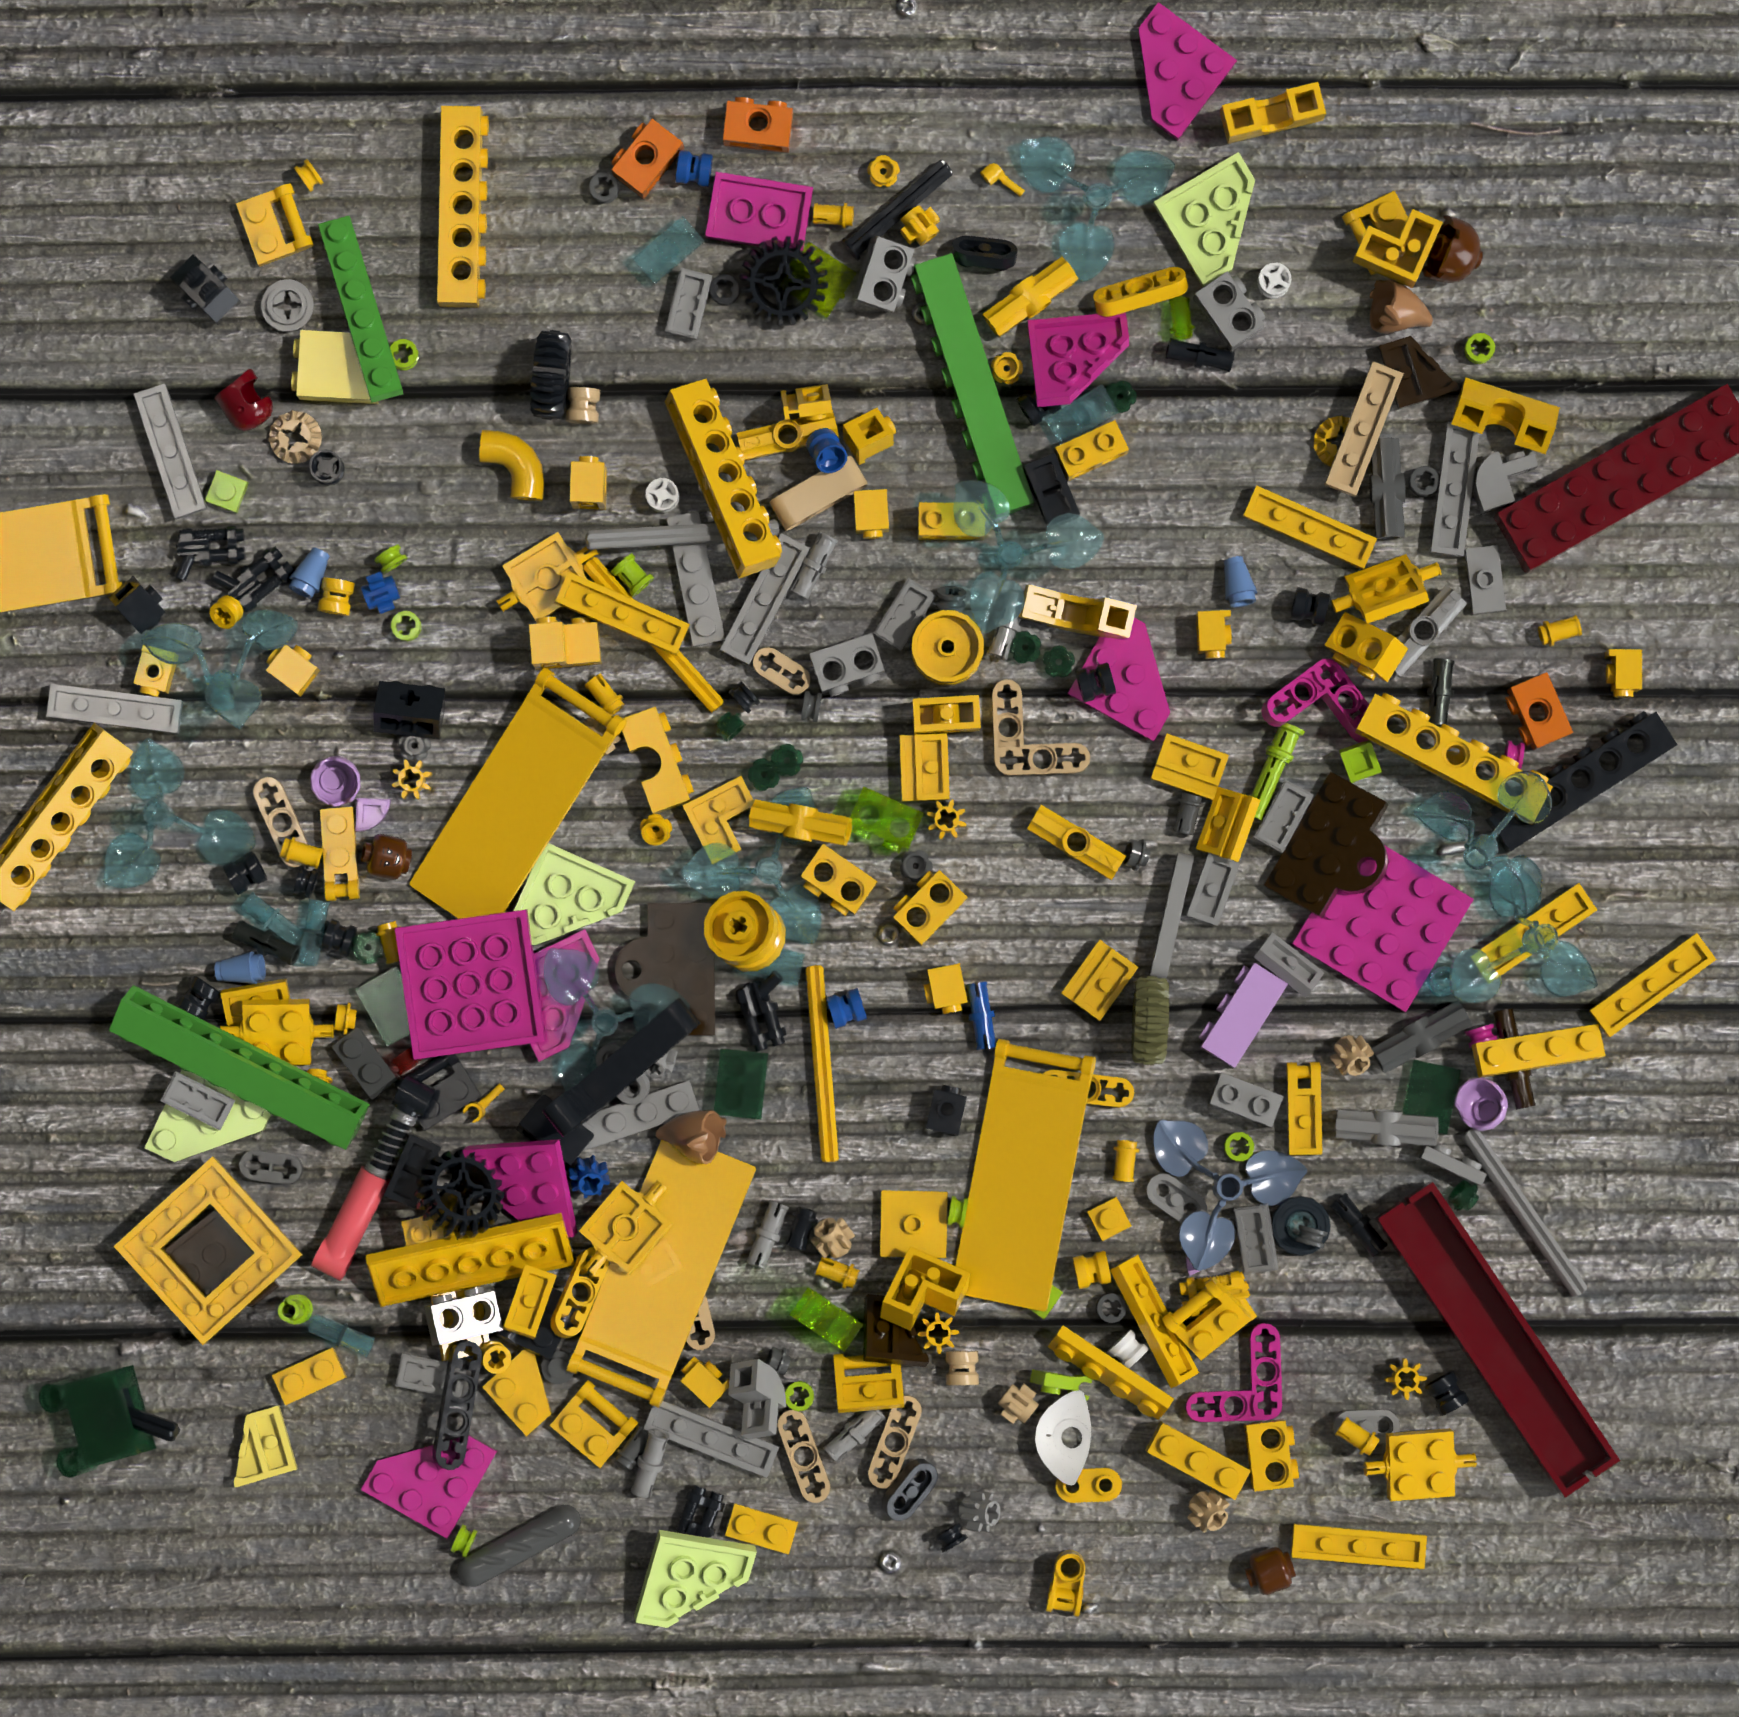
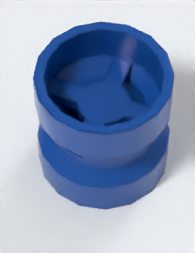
M680 150L676 183L686 184L691 181L696 182L698 186L709 187L713 154L703 153L700 156L692 155L690 151ZM692 164H694L693 173H691Z
M821 428L814 431L808 437L806 442L807 451L821 472L834 473L844 467L848 455L833 430Z
M858 988L849 990L846 995L841 997L837 995L826 997L836 1029L845 1026L851 1020L859 1022L867 1019Z

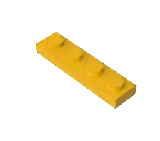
M1257 485L1243 514V517L1362 570L1365 568L1377 541V538Z
M569 571L555 600L556 604L675 656L690 624Z
M1577 883L1468 958L1485 983L1489 984L1597 911V908L1580 883Z
M1695 933L1601 1001L1589 1012L1607 1037L1610 1038L1717 959L1698 933Z
M1599 1024L1485 1041L1472 1045L1478 1078L1601 1059L1606 1056Z
M1139 1255L1129 1258L1110 1269L1170 1388L1176 1387L1197 1375L1199 1371L1184 1342L1175 1333H1172L1162 1321V1317L1168 1311Z
M1064 1325L1048 1345V1348L1053 1350L1059 1359L1071 1362L1080 1368L1085 1376L1092 1380L1100 1381L1109 1387L1115 1396L1127 1399L1136 1405L1139 1411L1146 1416L1159 1420L1174 1400L1173 1397Z
M1293 1523L1291 1558L1425 1569L1427 1535Z

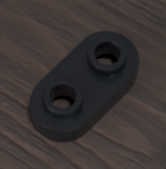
M976 236L957 237L952 242L951 250L955 262L963 267L992 268L997 271H1004L1013 267L1016 264L1018 252L1016 245L1010 241Z
M915 1459L909 1462L883 1495L882 1508L884 1512L896 1521H903L911 1517L935 1487L938 1480L936 1468L925 1459ZM900 1497L899 1501L894 1504L895 1500Z

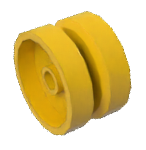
M940 610L928 615L917 626L912 637V659L916 669L926 680L937 685L954 686L967 681L978 670L983 658L984 639L979 626L968 615L956 610ZM947 641L948 645L951 642L953 643L954 648L951 653L942 651L943 642Z
M733 891L721 896L709 908L704 920V936L709 948L730 967L743 972L758 971L770 966L780 956L785 944L786 928L781 916L763 898L749 891Z

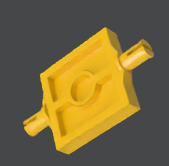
M556 532L502 565L510 578L513 591L496 601L503 612L520 602L529 609L535 621L536 618L548 617L563 608V606L556 604L555 600L568 571L587 579L582 563L599 553L596 549H587L586 546L574 552V550L566 545L559 532Z
M1407 554L1349 574L1344 576L1349 594L1334 600L1332 599L1333 609L1335 613L1354 606L1361 612L1367 624L1398 612L1412 609L1420 604L1429 602L1423 581L1441 576V569L1437 562L1419 569L1410 562Z
M310 999L243 1000V1018L240 1026H220V1029L292 1065H311V1047L314 1038H334V1024L314 1025L310 1015Z
M656 1180L655 1184L644 1195L634 1191L621 1181L579 1230L597 1251L584 1265L593 1275H595L606 1260L618 1264L631 1275L671 1228L673 1223L663 1216L655 1205L657 1200L667 1190L661 1182Z
M1447 1428L1386 1433V1451L1383 1461H1365L1363 1463L1365 1467L1363 1470L1365 1476L1383 1474L1387 1481V1499L1390 1501L1455 1496L1457 1468L1476 1467L1477 1463L1475 1462V1453L1456 1455L1454 1450V1431Z

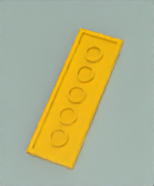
M562 1213L488 1228L486 1232H478L473 1238H469L465 1233L464 1237L458 1240L456 1236L366 1255V1264L380 1307L521 1277L525 1264L543 1271L560 1269L575 1264Z

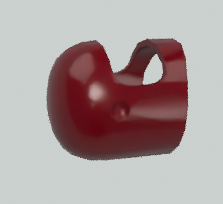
M252 369L245 371L238 379L214 397L231 425L241 431H249L259 427L267 421L273 412V403L270 396L261 399L254 389V383L258 377Z

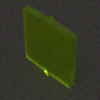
M808 242L803 252H806L810 246H813L815 251L810 258L812 260L818 256L823 258V262L816 266V269L826 268L828 270L826 276L819 278V280L829 283L828 288L817 289L826 296L824 301L813 299L819 307L817 312L828 318L839 300L845 298L844 292L857 273ZM797 259L791 262L795 273L804 275L805 278H810L807 268L801 261ZM788 274L780 284L784 291L788 283L792 282L791 278L788 279ZM810 289L793 290L789 294L802 301L808 295Z

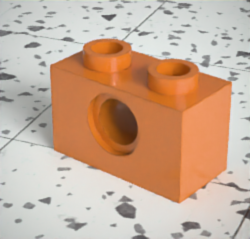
M736 97L735 102L727 101L723 134L724 146L789 153L793 108L787 107V103L781 101H768L767 105L754 104V99L746 97ZM760 116L765 118L768 122L767 127L761 131L753 130L749 123L754 117Z
M651 119L647 125L644 122L641 123L631 137L634 142L627 151L622 148L611 162L614 165L611 169L613 176L642 199H645L676 160L680 150H684L683 142L654 119ZM642 150H650L655 156L651 163L641 164L636 160L637 154Z
M1547 672L1507 690L1509 694L1508 697H1505L1507 706L1513 716L1518 715L1522 727L1518 728L1520 736L1526 746L1531 745L1533 751L1574 733ZM1532 704H1539L1544 708L1545 718L1543 721H1534L1530 717L1529 708Z

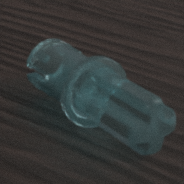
M254 892L247 897L240 907L241 910H244L264 925L262 927L263 930L268 928L275 932L279 938L295 945L303 934L299 927L279 913L281 911L279 908L275 910L255 895Z
M309 899L305 928H301L304 934L299 962L302 964L317 966L319 962L323 935L326 933L324 929L330 902Z
M319 1314L313 1316L308 1329L310 1333L336 1343L335 1347L337 1348L341 1345L365 1357H368L375 1341V1337L349 1328L348 1323L342 1325Z

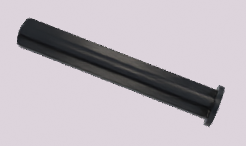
M939 160L849 239L843 238L841 242L847 251L857 261L861 259L859 255L868 248L872 237H881L906 213L921 203L952 176L953 172L949 165L943 160Z

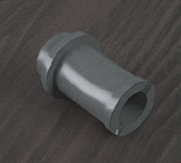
M1183 792L1182 798H1178V802L1181 803L1173 831L1194 836L1199 808L1204 805L1201 804L1202 797Z
M637 1426L623 1449L616 1451L619 1454L615 1459L630 1470L634 1466L638 1467L637 1460L639 1455H642L649 1436L648 1433Z

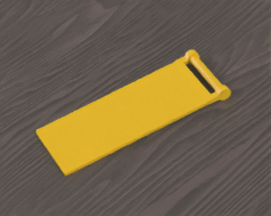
M108 494L0 512V613L112 595L123 585L118 580L107 506L110 505ZM94 508L106 581V584L99 586L96 584L85 509Z
M546 667L537 675L535 683L409 883L412 888L458 919L506 911L600 760L626 724V720L619 715H611L555 678V673ZM548 688L607 727L603 736L541 696L543 691Z
M998 1039L968 1197L966 1217L955 1265L971 1273L965 1296L1043 1312L1047 1311L1092 1075L1095 1070V1057L1085 1055L1084 1058L1013 1045L1010 1044L1009 1040ZM1011 1057L1081 1071L1080 1081L1005 1067L1006 1058Z
M660 1141L639 1193L645 1195L655 1184L656 1180L667 1188L655 1205L659 1212L672 1222L673 1225L658 1243L667 1239L683 1268L653 1286H649L644 1283L674 1265L665 1248L643 1260L631 1275L626 1271L622 1273L616 1270L620 1266L611 1262L566 1371L573 1374L580 1372L649 1400L652 1406L657 1408L661 1406L680 1355L756 1172L755 1166L718 1151L711 1163H696L690 1161L669 1142ZM645 1263L653 1267V1273L647 1277L640 1273V1267ZM586 1350L657 1378L659 1382L656 1388H652L583 1360Z

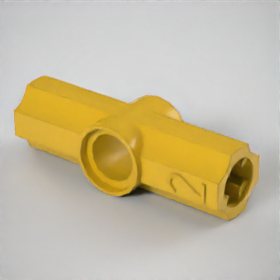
M1062 256L1036 276L1031 275L1021 281L1009 292L1007 297L997 302L983 313L982 316L993 333L1000 338L1026 318L1031 319L1052 303L1051 300L1074 285L1079 278L1068 261Z
M827 413L825 418L819 420H807L806 417L793 420L784 419L776 424L738 432L737 438L744 461L781 452H793L798 448L806 447L808 437L814 431L821 428L833 430L838 438L839 434L834 413ZM785 428L794 429L798 435L791 444L781 442L778 437L779 433Z
M755 799L750 809L749 827L756 830L781 833L784 837L812 842V840L847 846L852 832V818L818 812L816 808L803 805L789 804L787 806Z
M1042 804L1027 827L1028 831L1109 880L1113 879L1126 857L1123 853L1089 834L1084 828L1076 826ZM1072 834L1082 835L1086 842L1085 848L1078 852L1072 851L1067 845L1068 837Z

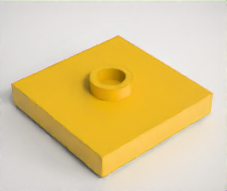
M881 1190L880 1257H905L911 1246L933 1257L946 1258L948 1192Z

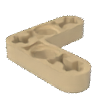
M1008 679L1002 680L995 685L992 693L994 762L996 769L1001 774L1007 776L1081 773L1087 768L1090 763V753L1082 744L1024 745L1021 688L1016 682ZM1004 686H1010V691L1016 692L1017 696L1011 698L1010 708H1018V714L1009 712L997 714V708L1004 710V699L997 696V693L1003 692ZM1003 719H1013L1017 723L1018 730L1014 736L1005 737L999 732V723ZM1055 749H1062L1061 756H1069L1073 749H1077L1079 755H1084L1085 761H1081L1077 768L1073 767L1070 761H1062L1063 769H1056L1057 754ZM1022 750H1029L1027 762L1030 770L1022 769L1024 763H1015L1012 770H1007L1006 764H1000V758H1004L1008 751L1012 752L1013 757L1021 758L1024 757ZM1045 750L1050 753L1052 763L1048 768L1040 769L1034 765L1033 755L1037 751Z

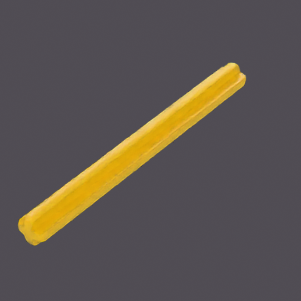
M597 557L591 558L583 566L584 571L595 583L633 599ZM651 645L710 712L716 711L724 703L721 696L680 650L675 656Z
M821 965L806 967L820 1154L822 1162H836L839 1159L824 969Z

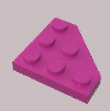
M1158 2L1140 25L1138 34L1142 50L1151 121L1178 141L1237 63V60Z
M1126 312L1110 317L1091 314L1027 320L1037 407L1071 404L1129 346Z
M1134 617L1129 638L1099 637L1082 669L1093 670L1096 669L1097 665L1108 662L1116 694L1110 696L1101 694L1096 696L1094 700L1084 703L1076 678L1068 695L1154 743L1170 714L1146 625ZM1096 676L1095 679L1097 682V686L1099 687V683Z
M586 929L534 953L546 1041L530 1043L538 1062L570 1047L600 961Z
M559 1139L469 1145L463 1149L465 1158L470 1153L475 1152V1161L480 1162L482 1159H486L487 1163L484 1167L487 1170L496 1168V1173L492 1177L493 1179L502 1180V1185L498 1190L505 1192L504 1198L500 1203L503 1204V1209L517 1220L525 1221L562 1213L568 1238L574 1237L578 1233Z
M470 1435L464 1461L458 1468L447 1470L439 1467L433 1460V1445L377 1460L361 1490L448 1539L497 1453V1450ZM460 1437L452 1440L459 1442ZM452 1440L449 1442L448 1450L441 1452V1457L446 1459V1463L449 1462L450 1458L456 1457V1452L451 1450Z

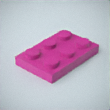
M716 172L705 238L760 247V242L765 241L769 248H773L771 243L772 237L777 236L780 246H784L785 237L791 236L790 246L796 247L799 239L804 240L805 244L813 187Z

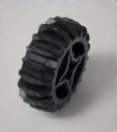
M775 236L772 237L771 241L773 248H769L768 244L762 241L759 244L762 254L754 249L749 252L755 263L744 260L742 266L751 272L740 273L739 279L749 282V284L741 286L740 292L752 293L751 296L745 299V304L751 305L756 301L758 305L755 307L753 314L758 315L764 309L767 311L764 317L765 322H769L772 314L778 315L777 325L781 326L783 324L784 316H788L789 323L794 325L796 324V313L804 321L808 319L806 307L812 312H817L819 307L813 299L824 301L826 296L817 289L828 288L829 283L827 281L819 280L820 277L828 274V270L826 268L816 269V266L823 262L822 256H818L813 260L810 258L815 251L813 246H810L806 252H803L801 248L804 240L799 239L796 247L790 246L791 236H786L784 246H780L779 239ZM781 255L778 270L758 273L759 267L767 259ZM791 257L798 259L805 265L810 278H805L804 275H799L793 271ZM784 266H786L785 274L789 275L788 279L791 278L792 282L788 283L782 296V287L779 286L780 282L776 283L775 279L780 278ZM758 283L771 287L775 291L777 305L771 303L763 296ZM802 288L810 289L808 295L801 302L787 306L788 294L791 291L802 290Z
M550 330V332L541 331L537 337L530 393V410L534 417H541L546 420L561 419L565 413L572 355V340L568 333H560V331Z
M462 1149L457 1150L454 1156L448 1150L441 1157L438 1155L434 1156L430 1160V1164H426L421 1169L422 1175L416 1179L415 1183L419 1187L415 1190L414 1197L421 1199L416 1209L426 1210L423 1221L433 1220L432 1231L442 1227L444 1228V1237L449 1236L454 1231L457 1240L462 1239L465 1233L469 1238H473L478 1232H486L489 1225H493L497 1221V1214L503 1209V1204L500 1201L504 1198L505 1192L498 1190L502 1185V1180L493 1179L492 1177L496 1173V1168L487 1170L484 1167L487 1163L486 1159L477 1162L475 1161V1152L470 1153L465 1158ZM452 1173V1179L449 1183H445L443 1186L437 1185L439 1176ZM475 1203H482L480 1213L467 1216V1210L470 1206H474Z

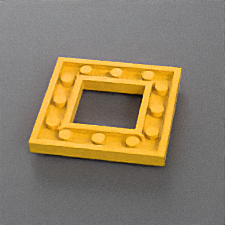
M214 1156L113 1246L202 1345H205L303 1255ZM211 1204L254 1251V1254L206 1297L162 1248Z

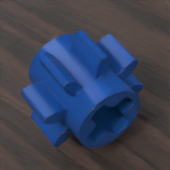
M379 571L366 576L368 584L362 586L361 590L369 610L377 607L379 613L382 614L395 609L393 601L400 599V594L392 575L384 578L382 572Z
M594 1155L584 1159L578 1157L576 1167L569 1168L568 1170L569 1177L572 1179L570 1182L572 1191L580 1189L584 1198H587L589 1195H602L603 1185H610L609 1175L606 1174L608 1172L607 1163L602 1162L599 1164L595 1160Z

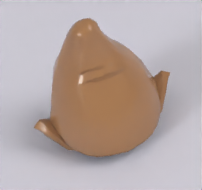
M1391 279L1385 281L1377 280L1375 282V288L1370 292L1369 297L1373 299L1370 311V325L1374 331L1390 334L1412 327H1430L1432 325L1433 318L1431 313L1409 288Z
M712 1110L688 1112L662 1125L656 1131V1137L658 1140L669 1142L690 1161L709 1164L717 1154L720 1138H725L726 1136L724 1127L726 1125V1118L720 1117Z

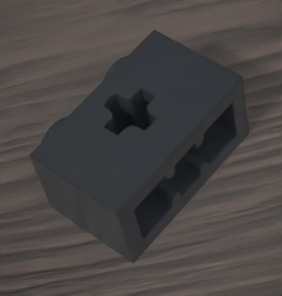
M379 681L373 712L374 732L440 740L445 712V688H438L432 685L403 684L399 681Z

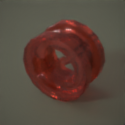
M412 1047L394 1058L390 1064L398 1067L397 1074L401 1076L419 1064L423 1058L414 1060Z

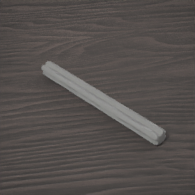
M769 520L768 526L772 535L778 537V521ZM716 523L589 530L585 535L586 547L589 550L723 542ZM743 532L746 539L757 540L753 533Z
M1473 1128L1462 1135V1139L1478 1162L1482 1164V1168L1570 1295L1577 1297L1587 1290V1285L1482 1133Z

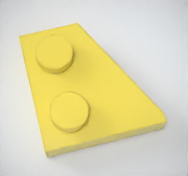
M280 1405L247 1414L243 1428V1439L239 1450L236 1476L234 1478V1487H240L297 1470V1464Z

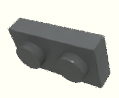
M358 1026L332 1046L333 1050L372 1100L398 1080V1077Z

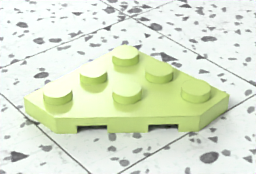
M1239 152L1153 202V205L1203 288L1228 271L1230 273L1234 265L1255 184V179Z
M548 843L533 866L514 911L527 909L532 945L536 946L623 912L636 882Z
M181 1070V1074L234 1099L235 1102L221 1130L165 1104L144 1148L170 1161L178 1162L264 1131L272 1114L251 1102L240 1099L236 1094L222 1087L212 1085L208 1080L192 1072Z
M659 1530L634 1614L635 1623L668 1628L679 1622L678 1618L693 1609L697 1611L719 1598L720 1593L734 1585L739 1587L749 1580L757 1553L755 1545Z

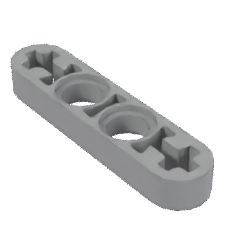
M1177 853L1149 976L1167 978L1192 870L1193 855Z

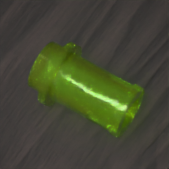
M1187 297L1169 299L1172 328L1169 329V333L1173 334V339L1175 340L1191 339L1195 331V326L1191 323L1190 298Z

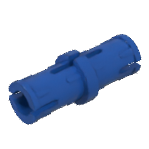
M987 981L978 983L979 997L977 996L976 984L966 985L972 1013L969 1014V1021H973L976 1050L986 1049L984 1035H986L988 1048L996 1047L992 1022L995 1013L994 1010L991 1011Z

